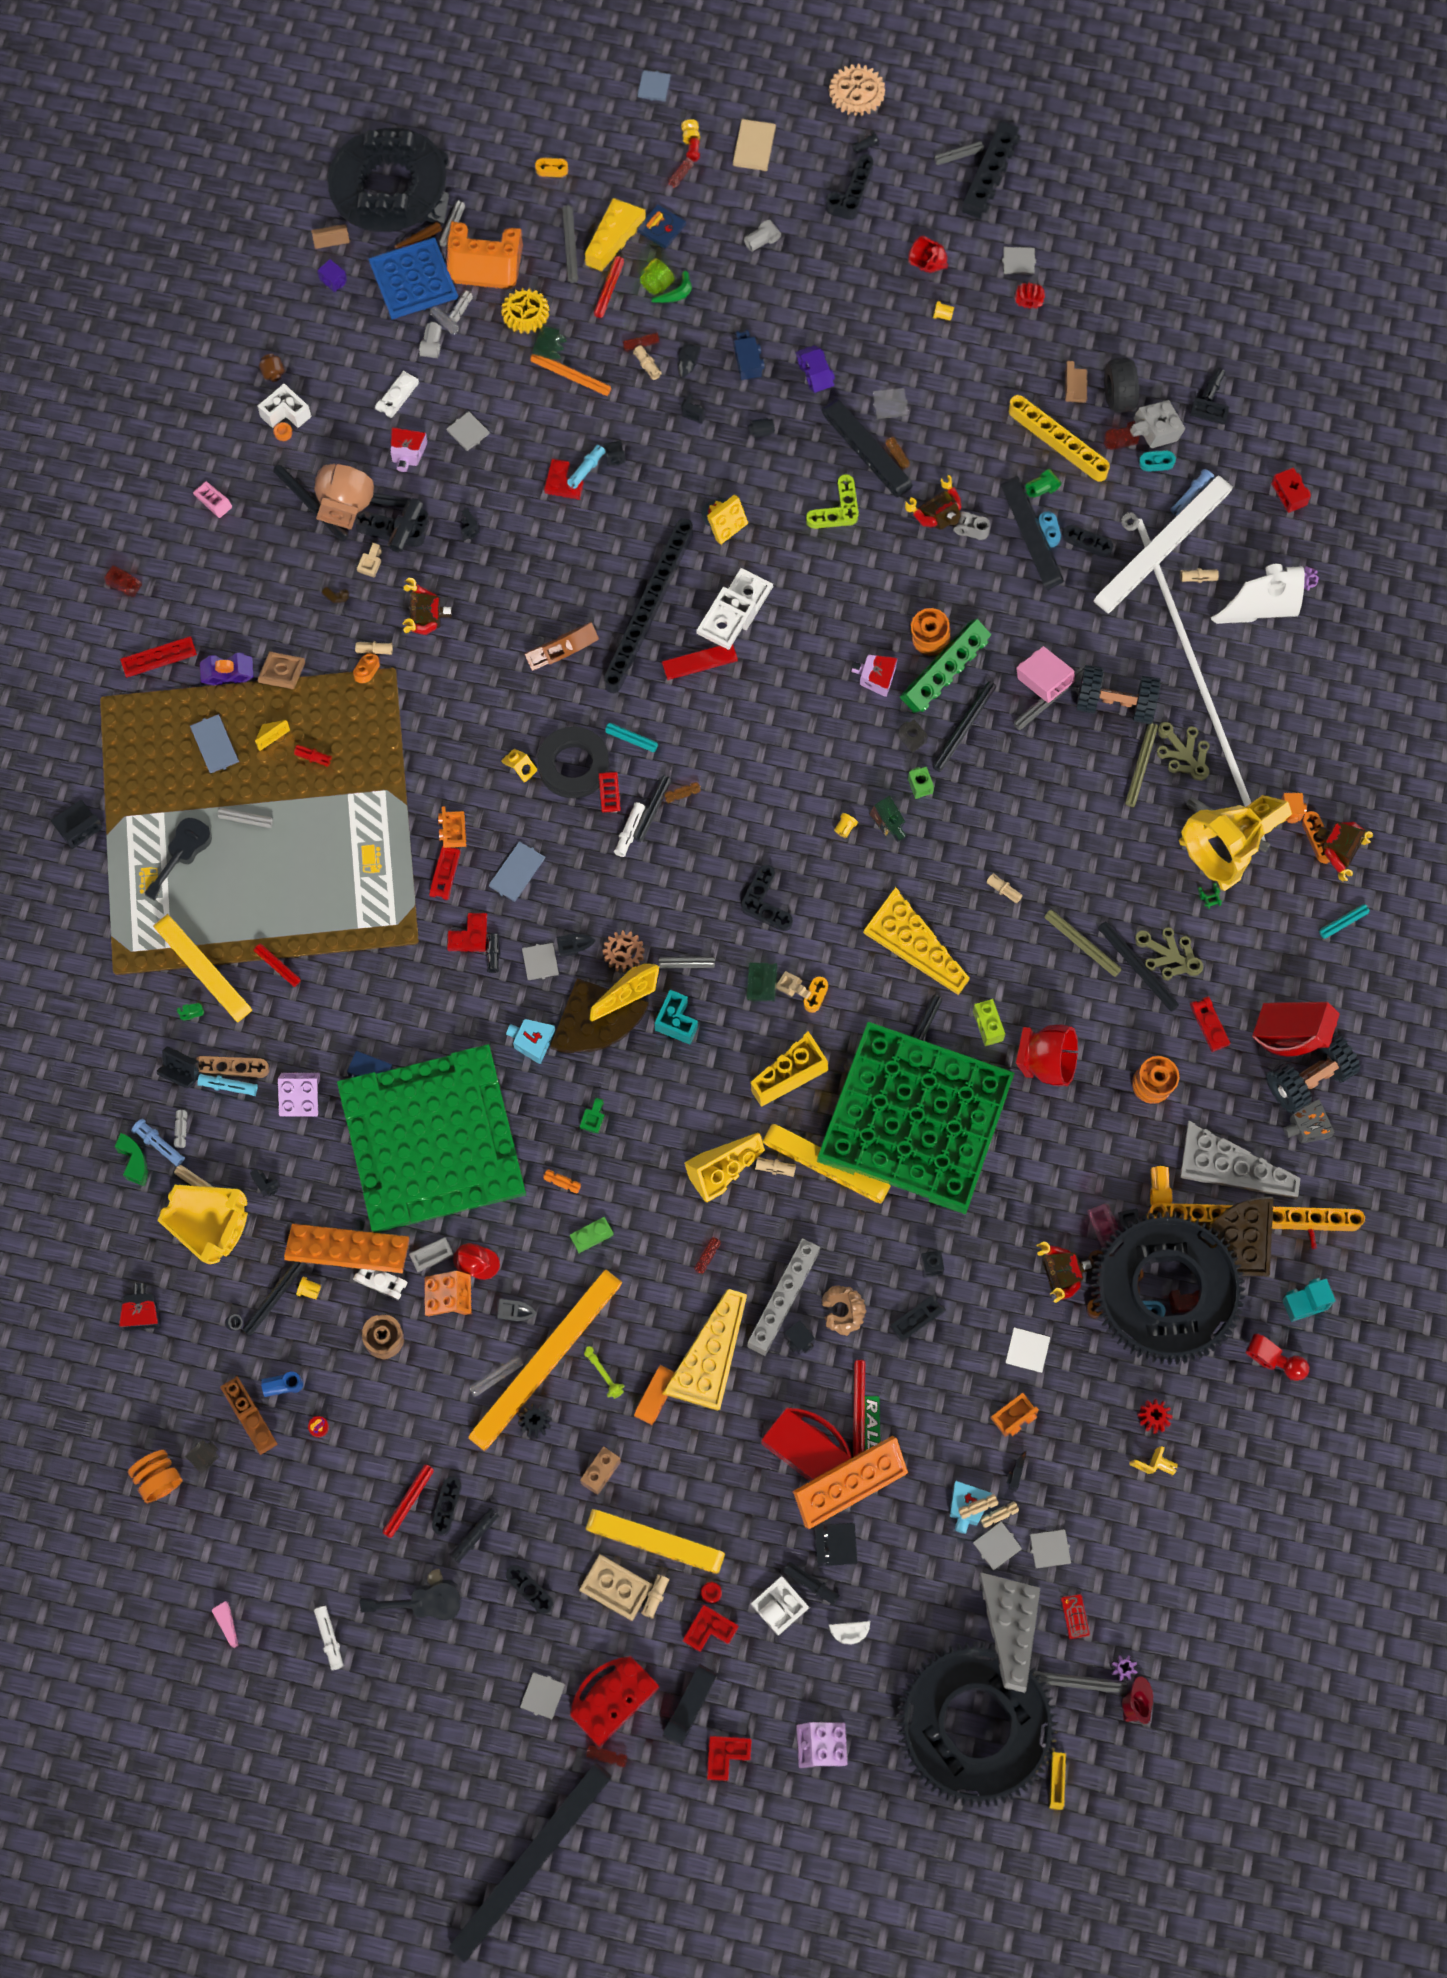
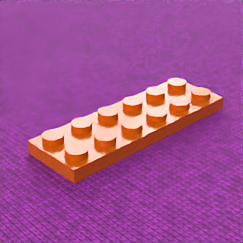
M292 1224L284 1258L287 1261L403 1273L409 1246V1236Z
M891 1436L794 1490L793 1493L805 1527L810 1529L908 1474L897 1438Z

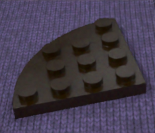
M577 978L550 1049L574 1053L593 1052L609 1047L626 1037L640 1023L649 1007V1002L637 999L591 1021V1007L609 989Z
M1261 1197L1240 1202L1223 1211L1206 1227L1207 1230L1213 1227L1211 1231L1213 1235L1219 1232L1218 1239L1225 1237L1222 1244H1230L1227 1248L1228 1252L1234 1250L1231 1257H1238L1234 1263L1235 1265L1241 1264L1237 1272H1243L1242 1276H1270L1273 1197ZM1200 1236L1199 1239L1206 1243L1210 1248H1215L1217 1246L1216 1243L1212 1245L1206 1239Z

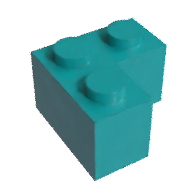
M669 990L655 1021V1031L690 1045L698 1029V1021L683 1015L688 1005L687 996Z
M1313 1279L1308 1282L1309 1285L1305 1286L1304 1290L1298 1291V1289H1293L1286 1293L1287 1295L1282 1301L1291 1322L1326 1311L1334 1304L1336 1300L1327 1279Z

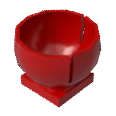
M1062 1024L1048 1025L1034 1033L1031 1028L1023 1027L1016 1064L1024 1076L1033 1078L1035 1075L1043 1083L1058 1087L1068 1086L1074 1077L1078 1053L1063 1052L1062 1050L1078 1051V1039L1075 1028Z

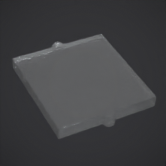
M904 388L873 391V407L876 410L877 419L908 416V400L905 398Z

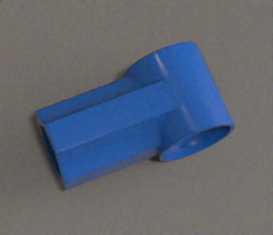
M288 1372L285 1375L261 1379L264 1397L288 1392L297 1393L304 1386L303 1379L296 1372ZM292 1378H297V1384L290 1387L289 1381Z

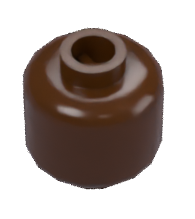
M268 354L261 358L259 368L263 378L272 382L282 379L281 376L284 374L285 368L281 358L274 354Z

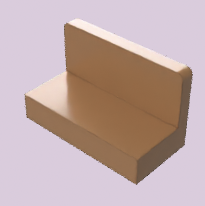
M346 224L311 230L315 249L350 243Z
M1067 361L1065 368V402H1086L1087 370L1074 369V361Z

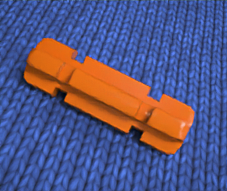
M549 1169L544 1174V1180L552 1181L553 1184L566 1190L570 1189L575 1194L581 1188L579 1182H572L570 1178L558 1173L555 1174L554 1171Z

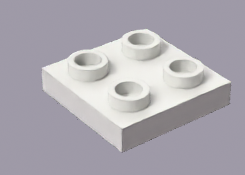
M782 1576L751 1603L752 1607L778 1636L809 1609L807 1604Z

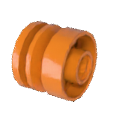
M928 608L921 610L913 617L911 631L913 645L916 650L928 656L938 655L951 640L947 616L938 609Z
M1153 1056L1147 1059L1133 1075V1091L1143 1102L1149 1104L1160 1103L1178 1086L1179 1070L1170 1059L1162 1056Z
M159 1450L143 1457L128 1470L129 1476L134 1478L133 1483L135 1485L142 1484L138 1491L146 1503L168 1495L183 1481L176 1468H169L172 1461L170 1458H167L168 1454L165 1450Z

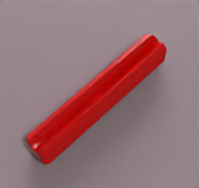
M259 943L254 948V952L293 987L300 983L301 979L262 944Z

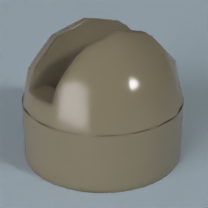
M440 1569L431 1571L427 1576V1581L430 1585L443 1580Z

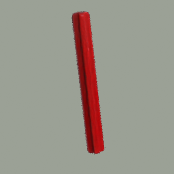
M855 1360L853 1457L864 1452V1360Z

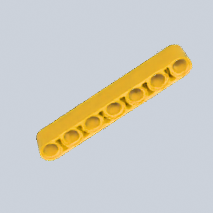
M1016 395L1011 398L1008 412L1012 418L1094 480L1101 482L1107 478L1110 464L1105 458L1024 397Z
M168 914L153 925L155 930L237 1023L253 1011Z
M776 1124L770 1126L763 1139V1143L768 1147L876 1203L881 1204L891 1187L887 1183L856 1172L852 1175L818 1163L817 1158L821 1147Z
M592 1509L585 1528L592 1533L719 1574L725 1553L595 1509Z

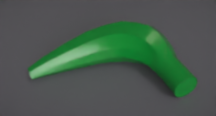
M682 272V284L678 288L652 298V302L669 303L686 298L692 289L689 272Z

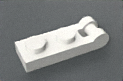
M403 371L382 400L377 402L375 409L379 412H385L386 416L392 418L419 384V380Z

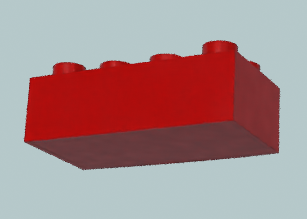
M1329 1002L1263 1003L1252 1037L1267 1051L1279 1056H1298L1309 1053L1317 1048H1329L1340 1013Z
M786 1408L761 1442L764 1447L808 1481L816 1479L851 1459L848 1446L835 1427L822 1417L802 1409ZM806 1417L823 1425L835 1436L840 1446L834 1445L827 1435L818 1428L805 1423L802 1418Z
M631 1655L618 1658L598 1667L584 1680L575 1695L570 1716L600 1748L660 1688ZM614 1665L616 1669L602 1677L591 1688L585 1700L581 1701L579 1697L591 1679L605 1668Z

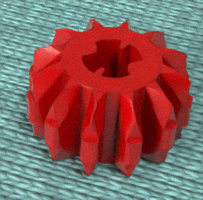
M1029 282L1028 284L1022 283V285L1017 286L1015 302L1018 306H1023L1024 309L1042 306L1045 293L1041 285Z
M1154 1399L1152 1403L1147 1400L1145 1406L1139 1408L1143 1413H1139L1138 1418L1144 1419L1139 1424L1140 1426L1147 1425L1145 1431L1148 1432L1152 1428L1153 1434H1156L1158 1429L1164 1432L1165 1426L1169 1427L1171 1425L1168 1420L1172 1419L1173 1415L1167 1414L1171 1408L1166 1407L1164 1409V1401L1158 1405L1157 1399ZM1153 1412L1156 1413V1416H1159L1157 1420H1155L1154 1416H1151Z

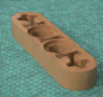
M212 1056L196 1058L199 1061V1065L202 1062L207 1065L203 1067V1070L199 1068V1074L209 1076L264 1078L270 1071L267 1061L260 1058ZM225 1062L227 1068L224 1071H218L216 1069L218 1063ZM239 1063L246 1064V1069L243 1072L236 1071V1066ZM250 1063H252L253 1067L251 1068L252 1072H250ZM262 1064L265 1069H262L261 1072H258L256 1068H258L259 1065Z

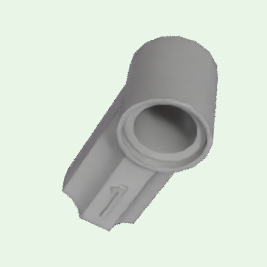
M766 220L759 226L758 230L744 237V242L749 251H754L766 243L772 244L780 238L781 232L771 220Z
M435 322L426 324L424 339L420 343V356L439 357L441 325Z

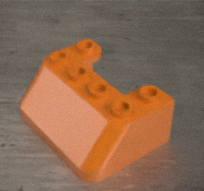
M451 222L447 247V270L452 282L503 289L513 288L517 283L523 247L521 229H506L503 232L502 241L496 242L467 239V226L461 222Z

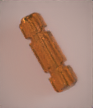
M894 437L887 439L886 445L891 449L890 451L896 461L899 462L901 469L908 468L910 461L905 457L906 455L899 444H896V439Z
M694 782L690 784L691 786L685 785L674 789L673 792H665L666 802L670 803L674 799L679 800L688 797L691 793H699L701 790L699 783Z

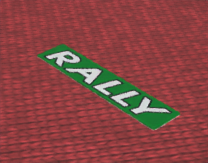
M865 1396L866 1451L880 1443L879 1396Z

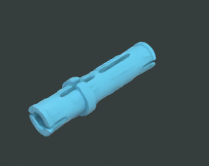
M596 445L592 452L584 457L583 463L567 480V484L570 487L574 484L573 489H576L589 471L597 466L598 460L605 454L604 448Z
M201 1073L197 1082L198 1086L211 1087L216 1091L221 1089L256 1096L258 1084L225 1079L220 1075L215 1077Z

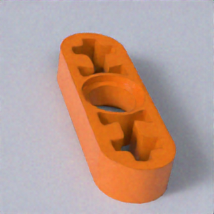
M1307 812L1302 819L1303 828L1317 860L1327 864L1330 861L1326 855H1322V846L1325 840L1318 842L1313 838V835L1318 833L1319 829L1324 827L1316 812ZM1309 818L1315 820L1313 825L1311 822H1307Z

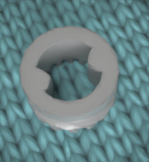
M1127 513L1121 519L1122 526L1128 531H1134L1139 526V519L1135 514ZM1130 518L1134 520V523L1131 526L1127 524V521Z

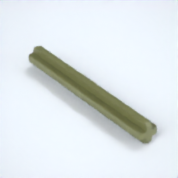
M1148 724L1125 802L1126 806L1135 807L1158 729L1157 724Z
M1049 910L1046 913V920L1111 975L1116 977L1121 972L1120 966L1056 912Z

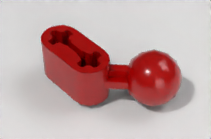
M1253 1334L1245 1351L1248 1356L1265 1368L1274 1370L1276 1366L1283 1368L1285 1374L1291 1380L1299 1381L1307 1377L1310 1368L1308 1362L1303 1357L1292 1356L1287 1358L1281 1355L1282 1350L1269 1339L1259 1334Z

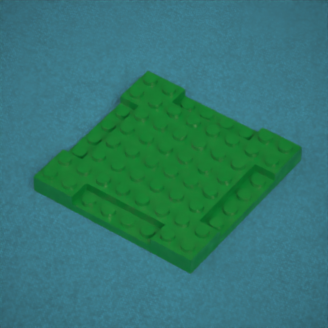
M868 1022L820 1149L817 1162L852 1175L856 1172L929 1198L931 1203L966 1215L1014 1072Z
M489 1044L451 1053V1056L377 1074L373 1072L337 1081L373 1233L526 1196Z

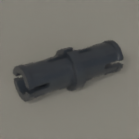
M1221 368L1215 369L1212 378L1206 384L1207 388L1201 399L1205 400L1209 396L1207 401L1212 402L1216 391L1221 387L1220 383L1226 374L1225 370L1222 369L1220 375H1218Z
M495 933L487 935L485 955L487 956V972L489 973L499 972L501 951L499 950V935Z

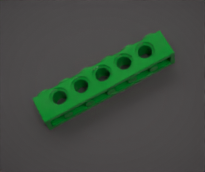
M978 619L969 621L899 696L900 699L913 713L925 711L930 706L929 702L932 699H936L942 693L940 690L953 681L952 677L955 674H959L965 668L964 664L975 658L977 655L976 651L987 645L989 642L987 639L991 636L990 632ZM969 638L972 641V646L968 643ZM957 651L960 652V659L957 657ZM945 663L949 667L948 671L945 669ZM933 676H935L937 679L936 684L933 681ZM921 689H924L925 696L921 694Z

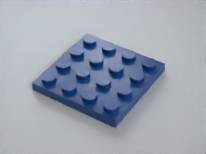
M435 238L369 258V264L391 320L458 299V294Z

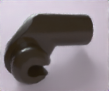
M328 587L322 590V594L332 603L346 602L349 599V591L346 589H342L337 593Z

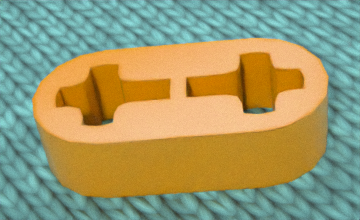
M541 158L536 161L535 169L539 176L564 177L568 173V163L564 159Z
M816 977L812 980L808 989L811 995L808 999L804 998L803 1005L806 1011L813 1013L820 1009L828 990V981L825 978ZM822 983L823 988H820L819 992L817 993L816 985ZM813 997H816L815 1004L810 1007L808 1001L811 1002Z

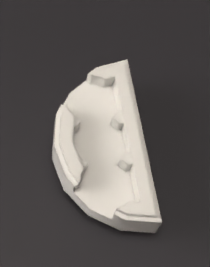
M870 1621L831 1624L829 1628L836 1640L843 1644L852 1645L859 1643L866 1637L870 1628Z

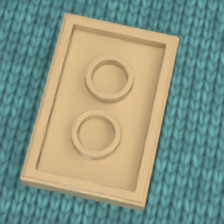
M742 119L733 166L767 171L776 124Z
M599 1554L579 1591L633 1622L653 1584Z

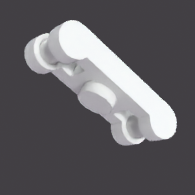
M360 1269L358 1274L355 1273L353 1280L398 1301L401 1297L400 1292L408 1283L385 1271ZM367 1272L372 1273L370 1279L365 1278ZM391 1283L395 1284L393 1290L389 1289Z

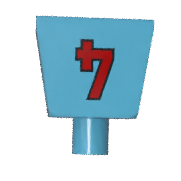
M524 1019L520 1028L510 1024L506 1035L515 1038L513 1044L517 1051L541 1064L555 1034V1026Z
M956 1481L953 1487L950 1517L957 1519L954 1530L966 1534L969 1524L977 1526L984 1511L975 1515L970 1514V1517L962 1519L959 1514V1508L963 1506L968 1507L969 1504L983 1498L986 1499L993 1493Z

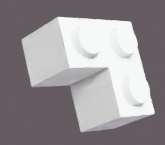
M285 384L258 405L260 417L272 428L285 417L299 428L311 417L309 406Z

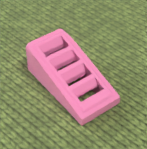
M207 481L193 492L219 518L232 508L228 498Z
M225 1601L213 1608L212 1612L229 1644L235 1648L238 1646L230 1606Z

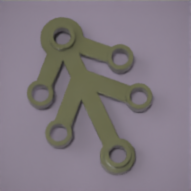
M1168 722L1161 723L1158 727V735L1161 738H1168L1178 752L1168 750L1166 746H1160L1156 753L1157 756L1161 759L1171 758L1186 761L1190 766L1180 765L1177 760H1172L1169 762L1168 770L1172 773L1182 772L1191 774L1193 779L1197 781L1205 780L1209 775V768L1205 765L1209 743L1207 741L1199 742L1197 747L1199 756L1198 761H1196L1193 757L1195 738L1198 734L1197 728L1189 727L1187 729V743L1185 747L1173 733V726ZM1163 727H1168L1169 730L1166 731L1163 729ZM1189 731L1195 732V735H1191ZM1205 745L1206 749H1202L1200 746ZM1163 750L1166 754H1161L1159 751ZM1174 764L1177 766V768L1174 769L1171 767V765ZM1197 769L1203 770V773H1199Z
M1167 927L1162 932V937L1167 941L1169 949L1151 940V935L1147 931H1139L1136 934L1135 943L1139 947L1147 946L1165 956L1157 959H1147L1145 966L1150 971L1155 970L1158 966L1174 962L1182 965L1172 969L1169 967L1164 968L1161 973L1164 980H1170L1173 976L1183 973L1197 976L1202 972L1203 963L1200 959L1194 957L1189 937L1184 936L1179 941V947L1184 949L1185 958L1179 954L1172 928ZM1165 932H1170L1171 936H1166ZM1144 938L1146 942L1141 943L1139 939ZM1182 941H1187L1188 945H1183ZM1147 963H1153L1154 967H1149ZM1190 965H1195L1196 969L1192 970ZM1164 972H1170L1171 976H1166Z

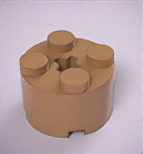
M376 1315L368 1319L364 1324L362 1340L371 1355L381 1359H388L395 1356L401 1350L404 1343V1334L395 1318L390 1315ZM382 1334L386 1335L387 1337L385 1339H380L379 1336Z

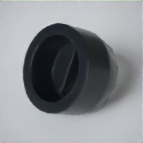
M237 1314L230 1315L225 1320L226 1328L231 1331L239 1330L243 1325L241 1316Z

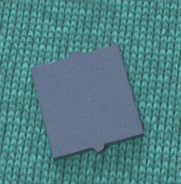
M643 70L638 97L650 99L651 101H666L671 74Z

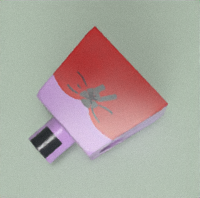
M392 428L391 457L392 462L398 463V471L407 472L408 465H418L427 445L426 433Z
M868 655L865 664L854 662L852 672L861 675V686L887 697L896 670L897 658Z

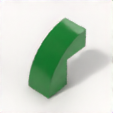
M120 1133L115 1148L118 1153L131 1157L123 1176L128 1181L145 1186L148 1177V1166L145 1156L130 1137Z

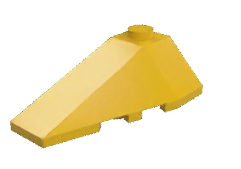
M642 964L631 968L591 1007L590 1020L594 1021L654 992L659 966L656 964Z
M755 1133L703 1152L684 1162L690 1181L703 1200L709 1202L723 1194L727 1189L726 1186L733 1179L736 1180L739 1177V1173L746 1166H750L765 1149L760 1133Z

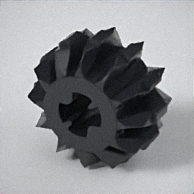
M531 1404L532 1410L524 1407L526 1414L519 1413V1417L523 1420H519L518 1425L523 1426L521 1428L522 1433L528 1431L527 1437L530 1438L532 1433H534L535 1438L538 1439L539 1432L544 1436L546 1435L544 1428L551 1429V1425L548 1422L552 1421V1417L547 1416L550 1413L548 1409L543 1411V1405H539L538 1409H536L535 1404ZM534 1417H537L538 1420L540 1419V1421H537V1425H533Z

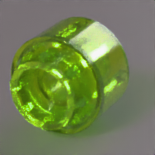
M653 258L641 271L640 282L653 295H656L658 292L663 293L675 281L671 270L657 258Z

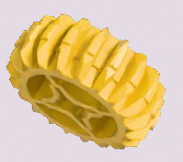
M523 287L520 292L515 289V294L509 293V298H505L504 303H502L501 311L503 321L507 323L508 328L513 327L514 332L519 330L521 334L523 331L529 334L530 330L536 332V328L542 329V324H546L549 317V306L542 294L538 295L537 290L532 292L530 288L528 291H525Z

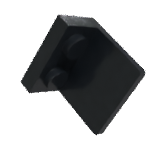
M79 800L51 820V823L71 849H74L103 829L98 817L92 814L82 800Z
M823 1522L814 1526L817 1567L855 1565L858 1563L854 1523L823 1525Z

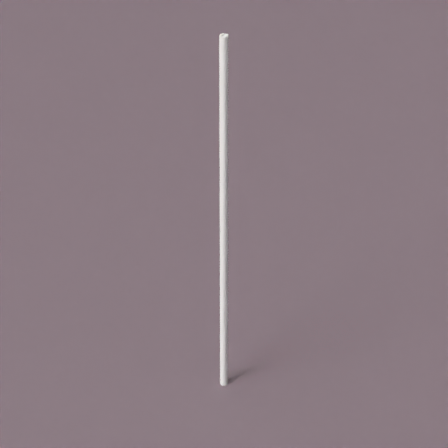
M1139 519L1138 531L1146 547L1151 541L1142 519ZM1158 564L1153 570L1243 804L1246 807L1251 804L1249 795L1163 572Z

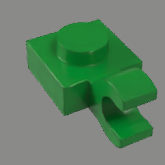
M596 1098L592 1110H585L580 1129L599 1134L605 1117L604 1114L600 1113L604 1104L602 1099Z

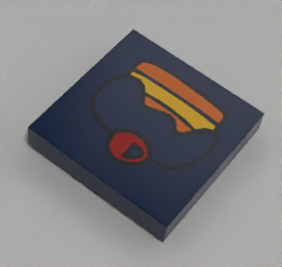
M657 204L637 228V232L667 249L686 226V221Z

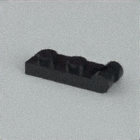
M935 1294L890 1325L901 1342H904L946 1311L945 1307L938 1303V1298ZM930 1305L934 1309L932 1313H930L927 1309V1307Z

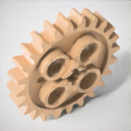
M858 64L857 68L851 65V69L845 66L844 72L839 69L838 75L834 74V79H831L829 87L830 98H832V103H836V108L841 107V112L848 110L847 115L854 112V116L857 115V112H860L863 116L864 111L870 114V109L875 111L876 106L881 105L885 95V83L882 82V77H878V72L873 74V68L868 71L866 65L863 69L860 67V64Z

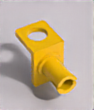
M1163 1446L1155 1449L1149 1466L1138 1460H1133L1129 1463V1465L1148 1474L1156 1472L1158 1468L1173 1476L1176 1472L1174 1468H1178L1177 1463L1162 1457L1165 1448Z

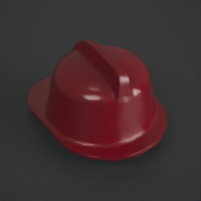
M1137 1677L1133 1682L1131 1692L1122 1699L1123 1719L1127 1722L1140 1721L1142 1724L1150 1722L1153 1691L1150 1683L1144 1677Z

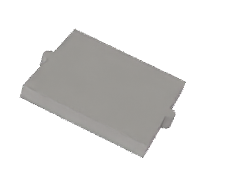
M1004 247V258L1002 259L1004 274L1034 275L1036 264L1035 248Z
M467 412L460 419H456V422L447 428V432L467 451L476 444H480V441L490 434L470 412Z
M553 943L536 944V946L522 948L528 980L539 978L544 980L545 977L559 975Z
M1002 1522L973 1542L981 1553V1558L987 1561L993 1571L1022 1549L1013 1538L1014 1534L1010 1533Z
M1065 1530L1030 1534L1031 1554L1034 1557L1035 1569L1071 1564L1070 1545L1067 1543Z
M533 1673L520 1708L533 1712L535 1716L539 1714L553 1719L565 1684L552 1680L550 1676L544 1677Z

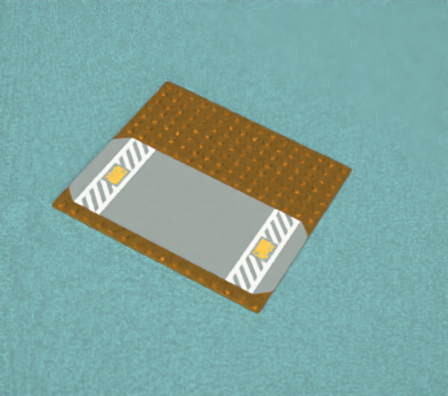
M395 668L378 669L373 678L366 683L356 682L353 672L299 677L294 689L254 681L111 695L100 698L112 965L115 975L189 968L153 927L166 914L176 922L213 965L263 960L254 952V948L259 943L278 959L418 944ZM219 715L239 762L226 767L225 770L220 769L210 773L190 726L203 721L204 718L209 719ZM286 720L290 731L259 751L255 740L261 726ZM301 745L312 750L315 748L318 752L332 756L329 767L316 762L310 763V760L294 755L295 747ZM219 808L261 815L271 817L273 825L271 828L221 819L217 814ZM185 818H195L202 821L208 826L212 834L210 845L198 853L191 864H183L181 862L176 864L162 883V888L156 900L148 898L145 895V891L152 881L157 879L172 857L168 851V845L175 837L178 824Z

